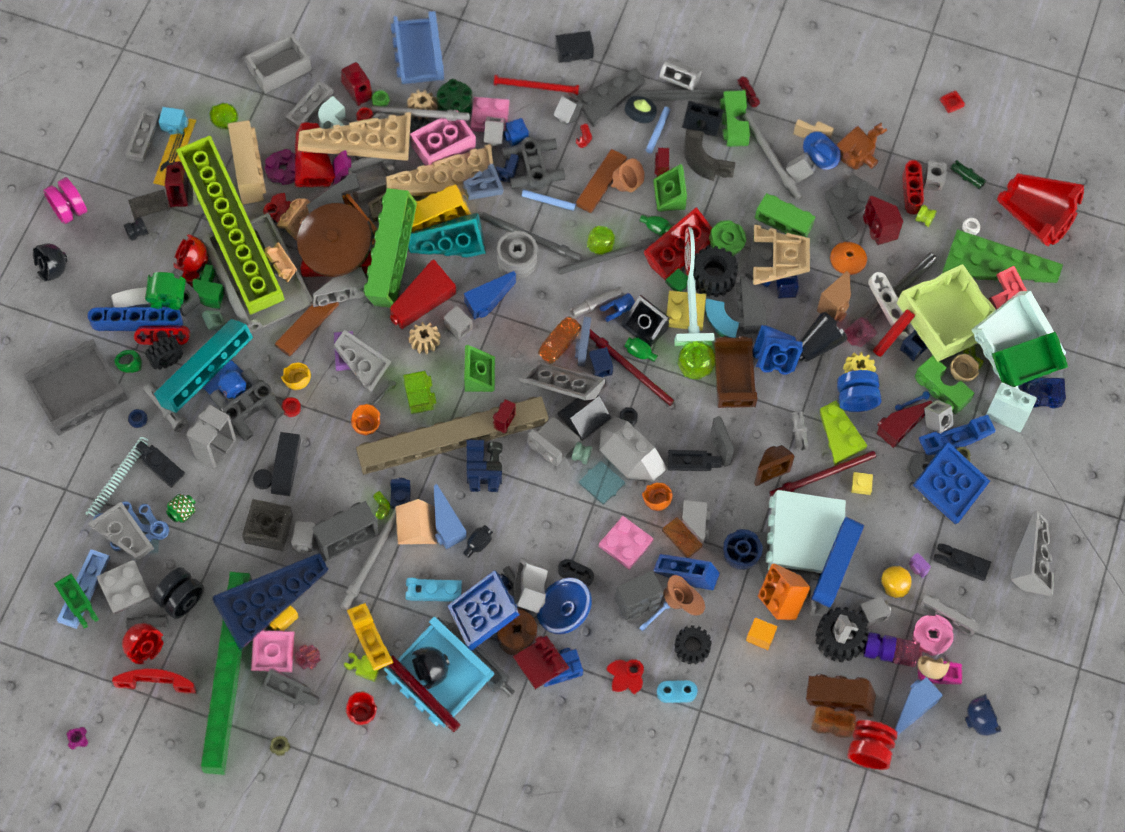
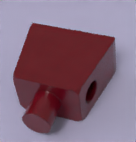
M354 62L341 70V83L357 106L372 100L373 94L370 80L360 65Z
M180 161L174 162L173 165H168L166 169L165 188L169 207H188L189 180ZM176 186H180L179 192L175 190Z

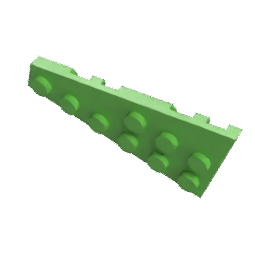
M957 230L942 273L963 264L970 275L976 278V280H998L996 274L1015 266L1022 281L1033 280L1034 282L1057 283L1063 264Z

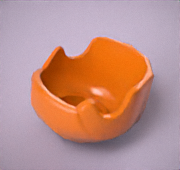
M362 404L353 411L351 425L355 432L366 436L374 434L379 428L380 412L373 405Z
M656 482L647 485L645 491L642 492V497L645 505L651 510L661 511L670 505L673 493L666 484Z

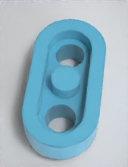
M664 681L658 685L657 697L664 703L691 702L696 698L698 690L692 681ZM669 688L671 692L665 693L664 689ZM684 688H690L691 692L686 693Z

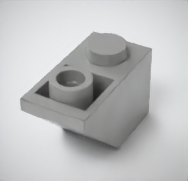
M684 500L681 526L699 546H703L704 540L708 539L709 528H706V521L710 520V510L707 509V502Z

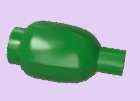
M641 215L639 220L646 224L651 232L661 236L673 227L667 219L655 215L650 217Z
M629 337L624 345L629 354L641 360L648 358L655 362L658 356L651 352V347L639 338L632 339Z

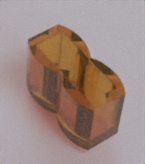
M817 707L813 714L811 729L821 734L832 733L837 737L848 738L852 736L855 730L857 716L849 711L836 712L828 707Z

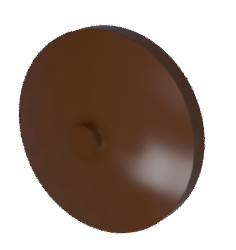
M331 203L316 208L306 216L298 231L297 247L303 261L314 272L324 276L338 277L355 271L364 263L372 247V232L366 218L357 209L342 203Z

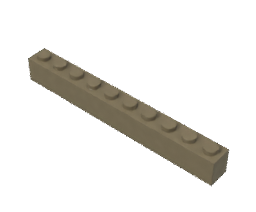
M542 396L530 397L522 402H513L516 404V415L505 434L494 429L493 416L495 412H498L499 407H493L489 411L475 412L471 416L456 417L449 422H438L431 427H420L409 433L401 432L394 437H383L376 442L362 443L356 447L362 473L365 475L467 447V440H484L485 442L543 426L548 421V414Z

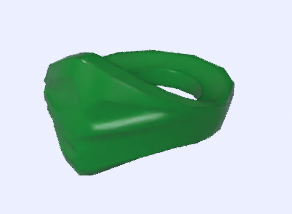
M124 350L114 360L115 366L122 372L135 373L140 371L142 367V359L134 350ZM127 354L133 356L134 359L131 363H119L122 356Z

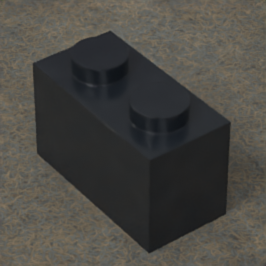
M590 31L555 35V47L559 63L588 60L594 57V46Z

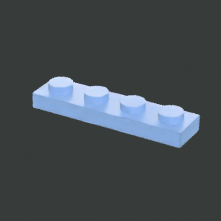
M90 549L76 579L89 601L99 583L96 576L103 574L110 560L109 555ZM65 602L57 621L77 629L80 622L77 617H74Z

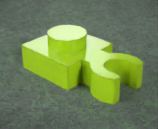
M348 653V657L353 659L354 662L351 664L344 662V667L348 670L357 669L355 672L357 676L375 682L380 669L374 671L366 655L358 659L356 654Z

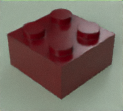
M658 148V152H655L654 174H657V177L669 171V148Z
M506 399L500 403L498 412H495L493 416L494 429L505 434L516 415L515 403Z

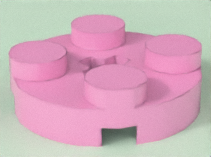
M926 615L917 621L912 638L921 651L931 656H936L944 653L951 646L954 639L951 623L940 615ZM936 631L938 638H931L928 632Z

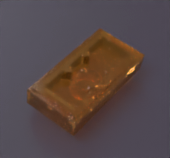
M678 517L662 528L663 533L686 558H690L703 546Z

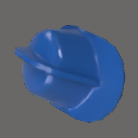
M815 131L806 136L803 143L804 153H808L813 163L823 170L835 168L841 158L837 145L822 132Z

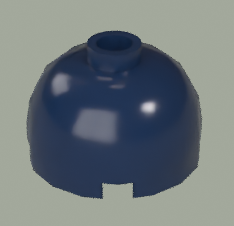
M739 529L727 535L724 541L723 555L725 561L735 569H750L758 563L762 556V542L750 530Z
M986 694L973 699L968 704V716L965 717L969 729L974 728L978 734L983 736L994 735L1002 731Z

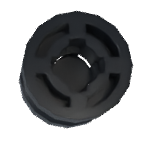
M141 217L135 219L133 223L128 222L124 224V228L131 241L136 240L140 235L145 236L149 234Z

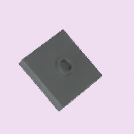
M718 416L713 418L710 434L719 456L722 457L723 466L726 467L731 465L734 446L722 418Z

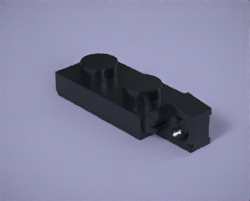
M142 441L136 445V450L142 454L140 456V459L143 461L142 463L170 488L185 475V472L157 447L155 448L153 445L148 447Z
M668 450V471H711L712 468H721L722 465L721 456H712V453H707V451Z

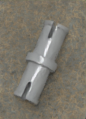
M795 411L791 413L793 422L792 434L795 435L796 450L800 451V447H802V451L809 448L806 437L807 427L804 424L803 412L799 411L798 415V412Z

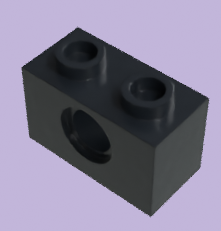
M688 101L682 128L716 137L724 109Z

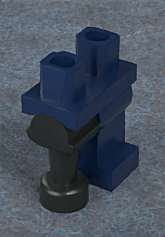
M467 440V484H469L470 492H479L480 484H488L489 492L499 491L500 484H502V464L499 462V454L503 451L502 443H488L487 451L491 454L490 461H484V440Z

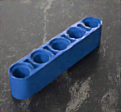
M96 307L88 312L89 322L95 331H136L140 326H183V319L179 309L174 310L169 307H162L160 309L152 307Z
M847 516L844 518L812 594V600L828 608L831 607L863 531L864 524Z

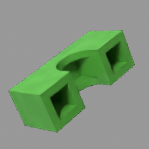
M724 91L723 99H720V109H724V114H722L721 118L722 125L725 124L723 140H726L727 147L748 146L749 122L739 121L735 118L746 113L745 91Z
M932 355L917 369L914 377L921 386L926 387L934 398L951 405L952 412L956 415L971 402L975 393L962 381H959L954 386L945 385L941 378L944 376L947 367L940 361L938 362Z

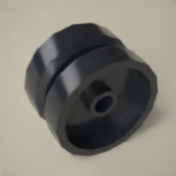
M179 567L170 572L159 583L152 599L158 606L165 608L166 613L173 619H179L197 604L204 592V586L197 579L192 578L187 570Z

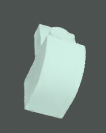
M332 96L319 109L320 127L328 129L333 128V125L340 124V126H345L340 122L346 117L345 107Z

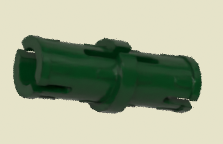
M955 160V163L950 167V170L963 178L962 180L970 182L979 190L986 183V179L976 174L974 169L966 167L958 160Z

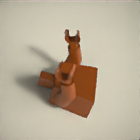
M882 122L868 131L867 135L859 126H856L837 144L841 153L840 161L855 170L864 164L873 169L878 163V160L873 157L877 136L888 131L882 127Z

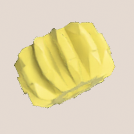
M860 352L859 356L853 353L851 357L846 358L843 370H845V373L856 370L875 372L876 367L874 366V360H869V354L863 356V353Z

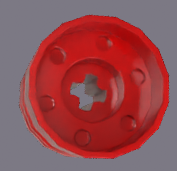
M859 720L855 724V731L853 732L855 740L850 742L847 757L852 762L866 768L887 770L892 759V752L890 750L895 748L894 741L897 740L898 733L893 728L880 722Z

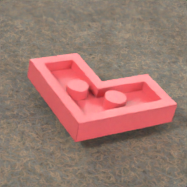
M1015 266L996 274L1004 291L989 298V300L997 310L1019 291H1027Z

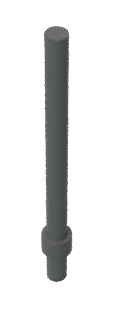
M485 212L481 214V219L510 232L522 231L531 235L536 240V243L558 252L563 257L568 256L577 261H580L582 258V254L570 250V247L566 245L556 244Z
M661 236L653 239L646 238L641 240L640 243L559 267V273L562 275L632 252L645 250Z

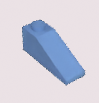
M437 484L434 485L437 533L435 538L439 545L443 544L445 549H448L467 539L466 530Z
M927 677L922 681L920 679L916 680L910 686L911 691L894 729L898 735L941 700L942 693Z

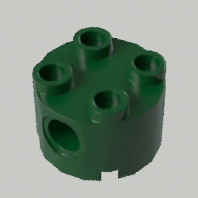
M456 79L448 80L437 91L438 111L457 110L458 112L471 115L473 96L470 87Z

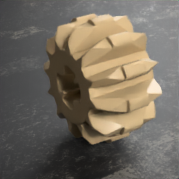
M417 90L416 94L411 93L410 98L407 100V105L410 109L436 111L437 99L433 97L432 92L427 94L426 90L423 92Z
M422 321L421 326L415 324L414 330L409 332V343L413 350L417 349L419 354L422 351L428 354V350L434 352L436 350L435 346L440 345L441 334L436 326L432 327L431 323L426 326Z

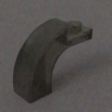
M686 129L684 156L690 168L699 176L714 181L715 175L733 178L736 162L710 157L704 151L702 145L704 132Z

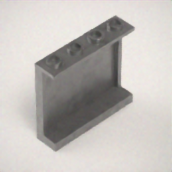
M94 339L84 341L80 346L67 350L62 355L49 359L45 364L34 367L24 374L58 436L127 400L124 390L111 372Z

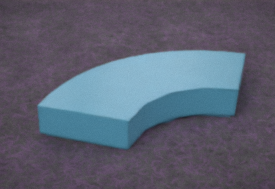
M706 298V318L715 329V332L722 337L736 338L739 322L732 320L727 315L724 309V302Z

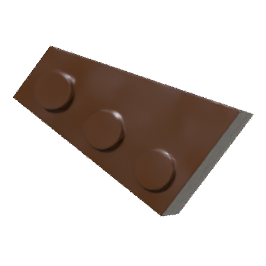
M816 674L815 676H809L806 700L810 706L835 710L836 707L846 708L848 713L854 714L855 710L867 712L868 717H873L876 693L870 681L863 677L848 679L845 676L833 678L827 677L824 674Z

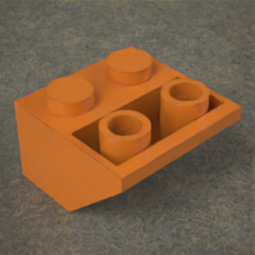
M771 564L758 597L776 619L796 620L811 587L800 575L777 564Z

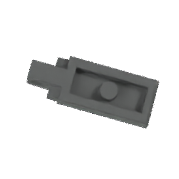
M273 668L269 669L262 688L296 705H304L306 702L314 706L319 700L318 696L310 693L311 688L307 687L308 685Z

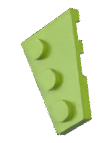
M837 400L820 408L819 412L829 441L828 445L832 452L834 466L867 448L868 445L844 410L840 408Z

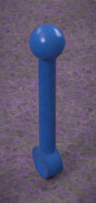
M925 391L921 396L902 405L897 404L895 410L900 411L902 408L917 401L927 400L930 397V393Z

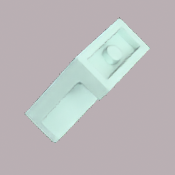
M1001 383L986 415L997 423L1021 432L1037 398L1005 383Z

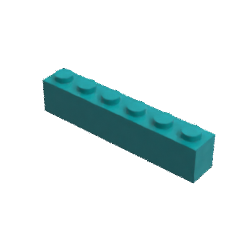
M230 319L154 393L161 407L177 413L253 339L247 325Z

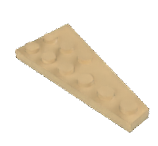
M411 112L397 117L396 115H391L389 118L380 120L373 118L351 122L345 126H340V124L333 125V128L328 129L316 128L299 131L298 151L339 154L347 150V155L408 161Z
M491 144L479 150H470L469 153L463 155L457 154L435 161L428 166H419L417 169L409 172L406 170L387 176L386 189L407 190L412 196H428L444 190L447 186L456 184L462 195H466L463 189V182L468 178L474 177L477 172L485 171L488 169V165L493 164Z

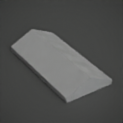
M538 360L519 378V381L579 399L592 400L596 399L605 378Z

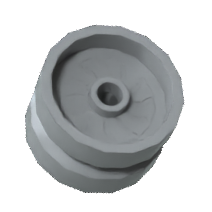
M522 231L509 232L501 237L497 246L499 270L504 275L515 271L516 279L526 278L531 275L536 269L538 261L536 240L531 235Z

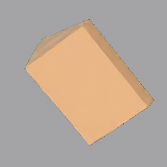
M420 499L396 506L398 544H437L435 534H437L435 506Z

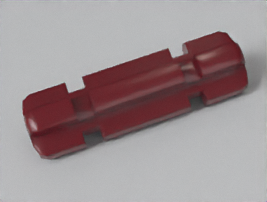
M740 77L737 80L739 86L745 91L746 99L750 106L756 108L760 105V100L756 97L757 95L751 84H749L747 77Z

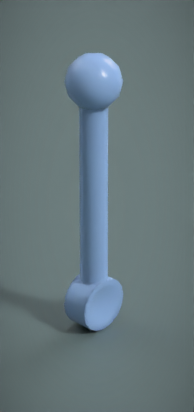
M665 601L663 607L640 626L639 629L641 631H644L665 609L670 608Z

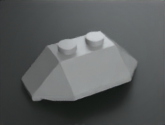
M613 417L600 428V452L626 478L654 482L667 471V467L656 448L628 421Z

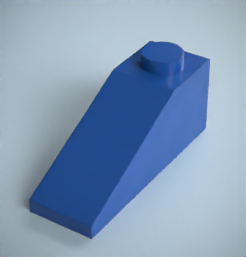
M515 271L464 293V302L474 319L487 316L516 283Z
M665 554L659 555L653 570L654 573L668 578L678 575L686 580L690 586L707 590H714L720 574L712 562Z

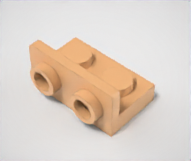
M295 199L292 201L290 208L280 217V221L277 224L278 228H285L296 241L299 228L309 214L307 204L310 201L308 199Z

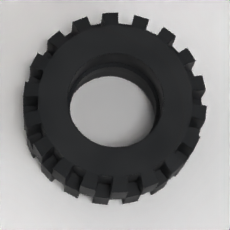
M709 246L706 247V250L701 249L699 254L696 253L693 276L695 289H699L700 294L706 293L707 297H710V295L718 297L719 294L724 296L726 291L730 292L732 287H734L738 273V263H736V257H732L730 251H725L726 248L718 249V246H714V248ZM715 267L720 269L723 274L712 276L706 273L705 269Z
M836 607L835 611L830 609L827 614L822 616L815 636H817L816 644H819L818 649L820 652L824 650L823 655L825 657L831 656L833 661L836 658L839 659V662H844L845 659L851 661L853 657L856 658L862 652L868 639L869 630L866 629L867 622H862L863 616L861 614L856 615V610L848 611L849 607H844L843 610L840 607ZM840 614L847 616L850 622L855 623L858 627V631L851 630L854 639L845 643L837 642L831 634V629L834 627Z

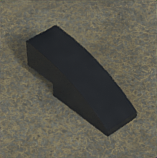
M280 432L273 469L271 494L289 497L291 495L301 443L300 434Z

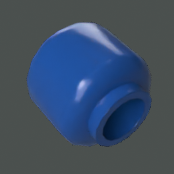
M225 371L220 375L218 388L228 399H235L246 391L247 383L237 371Z

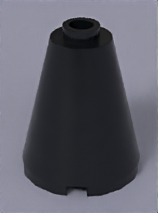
M822 312L800 340L802 342V353L799 358L801 362L803 360L808 362L845 343L848 339L843 329L838 328L837 322L828 313Z

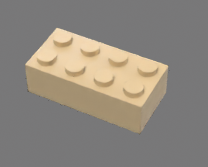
M250 120L229 123L228 129L242 204L264 201L263 194L266 193L255 127H251Z

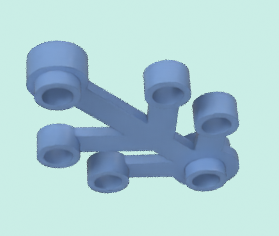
M122 502L124 506H129L128 512L142 532L147 533L145 536L149 542L153 539L162 540L168 536L169 526L164 521L156 520L148 504L140 505L138 510L142 517H146L150 525L141 523L129 502ZM148 508L146 513H142L143 509ZM103 513L97 514L93 520ZM158 529H163L161 533H156ZM110 542V545L114 551L122 550L118 546L114 547V543Z

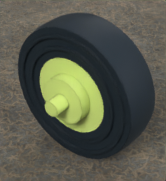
M631 96L625 104V113L636 122L650 123L656 116L657 107L646 97Z

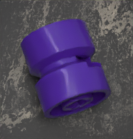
M869 632L864 646L863 657L871 659L879 657L882 661L892 662L896 648V637L889 635L881 637L878 633Z

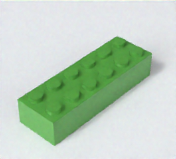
M387 188L386 194L382 197L383 209L378 217L379 228L375 232L376 243L371 251L372 262L368 266L367 275L369 277L368 282L364 285V294L374 306L390 308L399 296L417 202L407 190Z

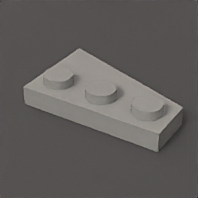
M119 502L88 523L92 529L136 560L141 559L154 550V547L122 502Z

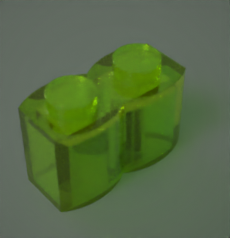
M426 370L403 375L411 414L434 410V404H437L434 392L431 393L430 391L432 380L430 375L427 376Z

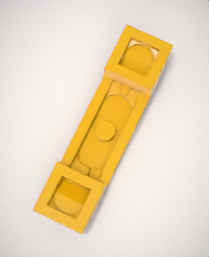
M366 603L347 610L354 630L373 670L375 671L392 664L393 661L378 633Z

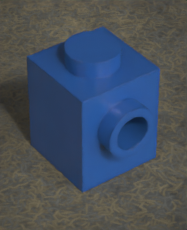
M523 118L505 123L503 134L511 147L518 145L523 139L529 137V132Z

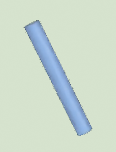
M664 107L646 148L647 153L651 154L655 148L671 109L669 107Z
M524 189L522 191V197L572 211L576 207L574 203Z

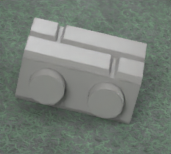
M669 57L664 61L659 77L693 90L699 82L702 69Z

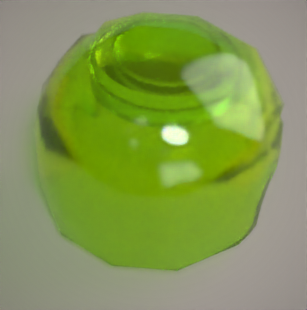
M222 102L216 106L213 105L209 112L210 121L220 130H228L229 123L238 122V112L231 104Z
M606 226L592 228L587 239V246L590 251L597 255L612 251L615 244L613 231Z

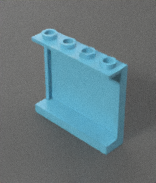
M434 616L429 621L431 625L399 657L398 661L419 681L412 664V659L415 658V655H412V653L424 647H434L440 650L442 654H446L450 663L448 665L447 677L442 683L427 690L455 717L494 676V673ZM385 667L383 669L388 673L386 678L393 685L398 683L402 687L399 691L408 699L412 697L416 701L414 705L422 713L426 710L430 714L428 719L435 726L439 724L443 727L446 726L391 668L387 669ZM424 680L419 681L422 685L426 684Z

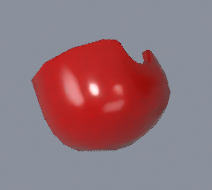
M364 691L355 692L351 695L346 704V714L349 720L356 725H366L374 720L377 710L374 697Z

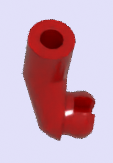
M588 124L580 126L582 136L576 139V144L579 148L587 147L592 140Z

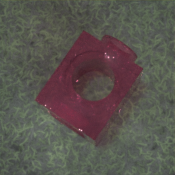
M860 317L844 331L847 334V341L852 346L858 347L864 346L878 334L868 319ZM862 329L863 334L858 338L857 332Z
M896 638L895 654L891 663L915 667L923 654V650L920 649V642Z

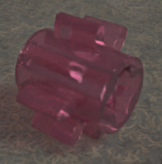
M304 644L295 653L296 663L303 670L307 667L312 670L317 666L316 663L321 661L319 658L320 651L313 644L308 647Z

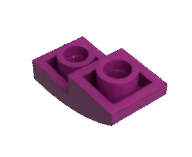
M347 150L339 153L332 163L335 174L333 185L338 184L341 181V177L348 175V169L352 168L351 157H347Z

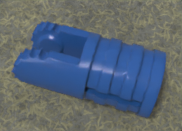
M627 293L621 298L599 307L600 311H605L613 306L616 313L610 314L605 318L606 322H609L622 315V313L631 310L635 301L632 295Z

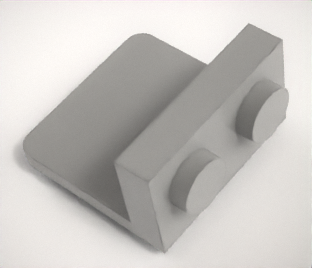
M555 417L550 418L538 432L532 429L527 434L528 445L556 467L575 448L576 443L580 442V437Z

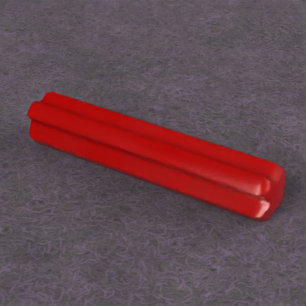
M906 309L875 346L873 352L877 356L882 357L912 321L915 314Z

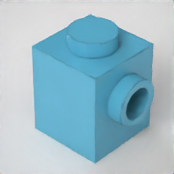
M162 107L159 119L161 131L173 135L177 133L183 134L184 128L188 126V117H186L184 110Z

